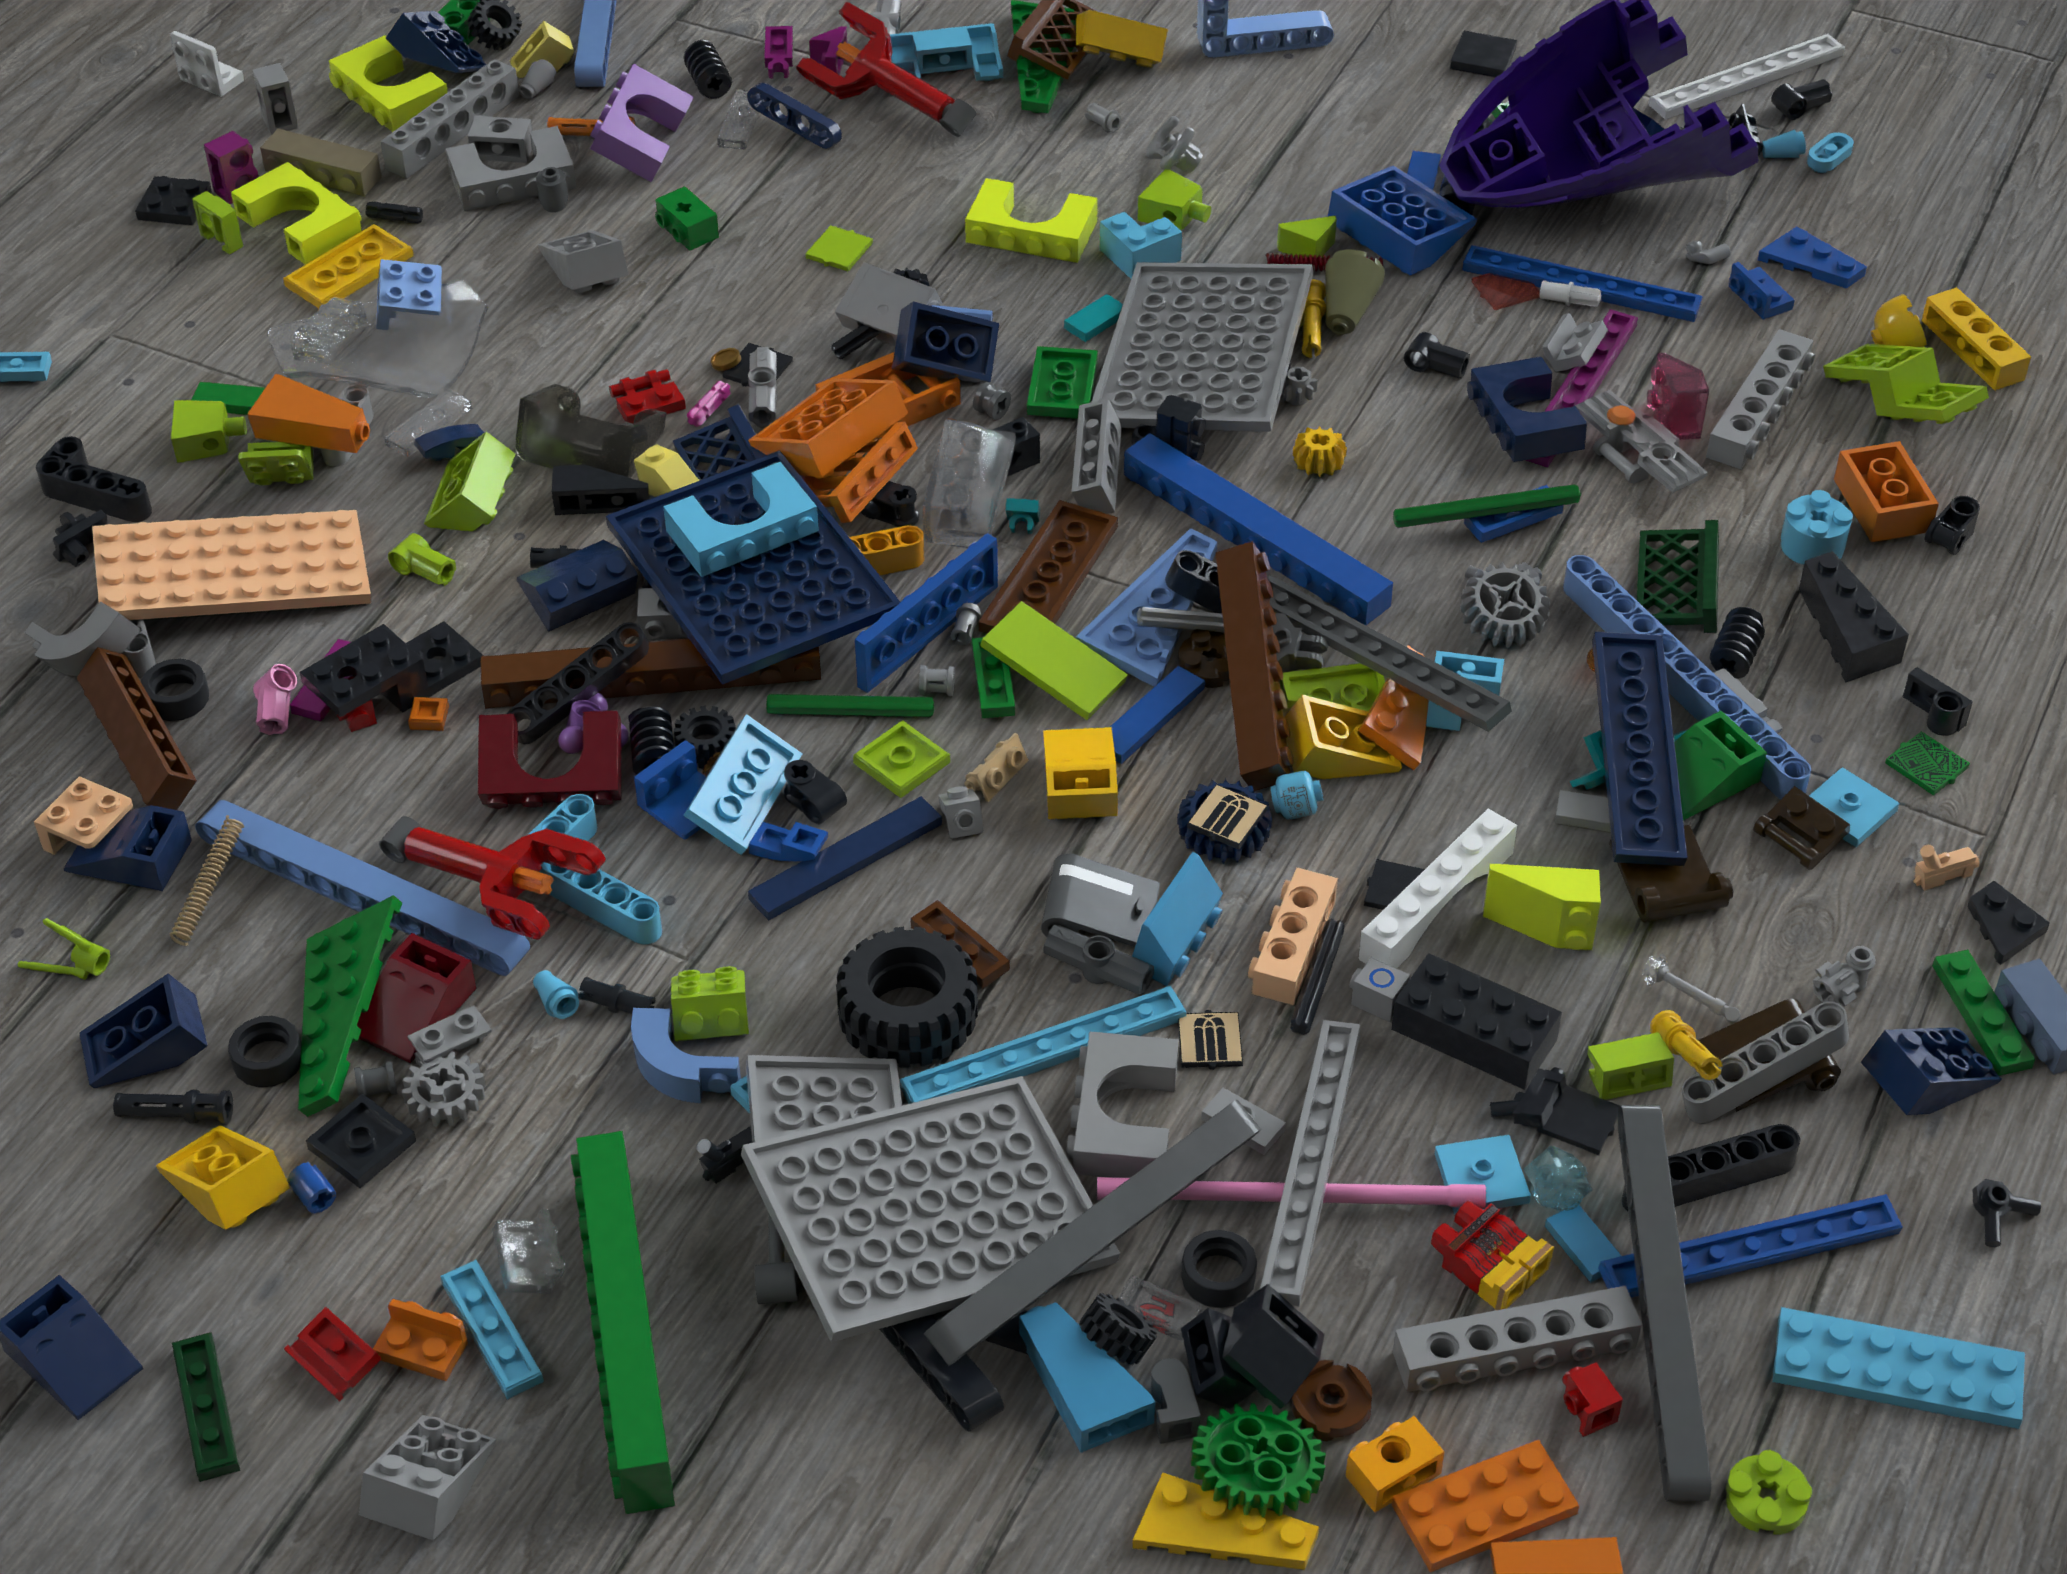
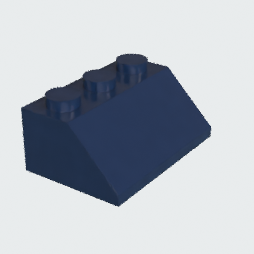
M601 540L518 576L517 582L549 632L635 594L638 573L621 548Z

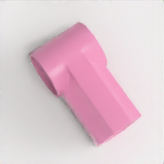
M274 665L253 687L254 695L258 700L256 725L259 726L260 732L268 735L283 734L288 729L290 692L297 685V677L293 670L286 665Z

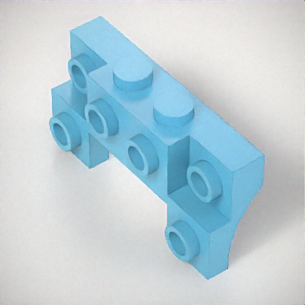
M994 23L890 34L892 63L920 79V74L970 68L973 69L976 81H991L1003 78V66Z

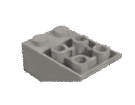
M422 1415L363 1472L359 1516L434 1540L453 1521L491 1453L496 1439L482 1435L474 1429H464L446 1423L438 1417Z

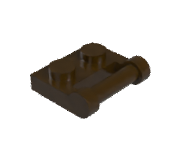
M1794 786L1767 814L1759 817L1753 827V831L1761 837L1768 836L1798 857L1801 865L1808 870H1812L1850 832V824ZM1781 822L1813 844L1814 847L1808 848L1777 825Z

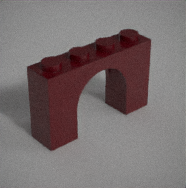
M618 711L583 712V750L581 757L569 772L550 779L534 777L519 766L518 724L514 714L479 715L478 796L483 805L494 809L506 808L508 804H522L525 807L536 808L543 806V803L557 802L560 805L566 798L575 794L588 795L592 798L595 805H609L613 803V800H622L621 719Z

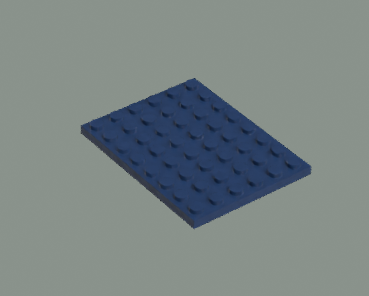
M781 451L606 516L608 528L722 685L873 625L884 613L889 612L900 603V600ZM781 462L817 506L819 531L701 577L667 533L663 506L693 495L706 513L720 523L741 525L753 522L762 517L766 512L753 496L751 473Z

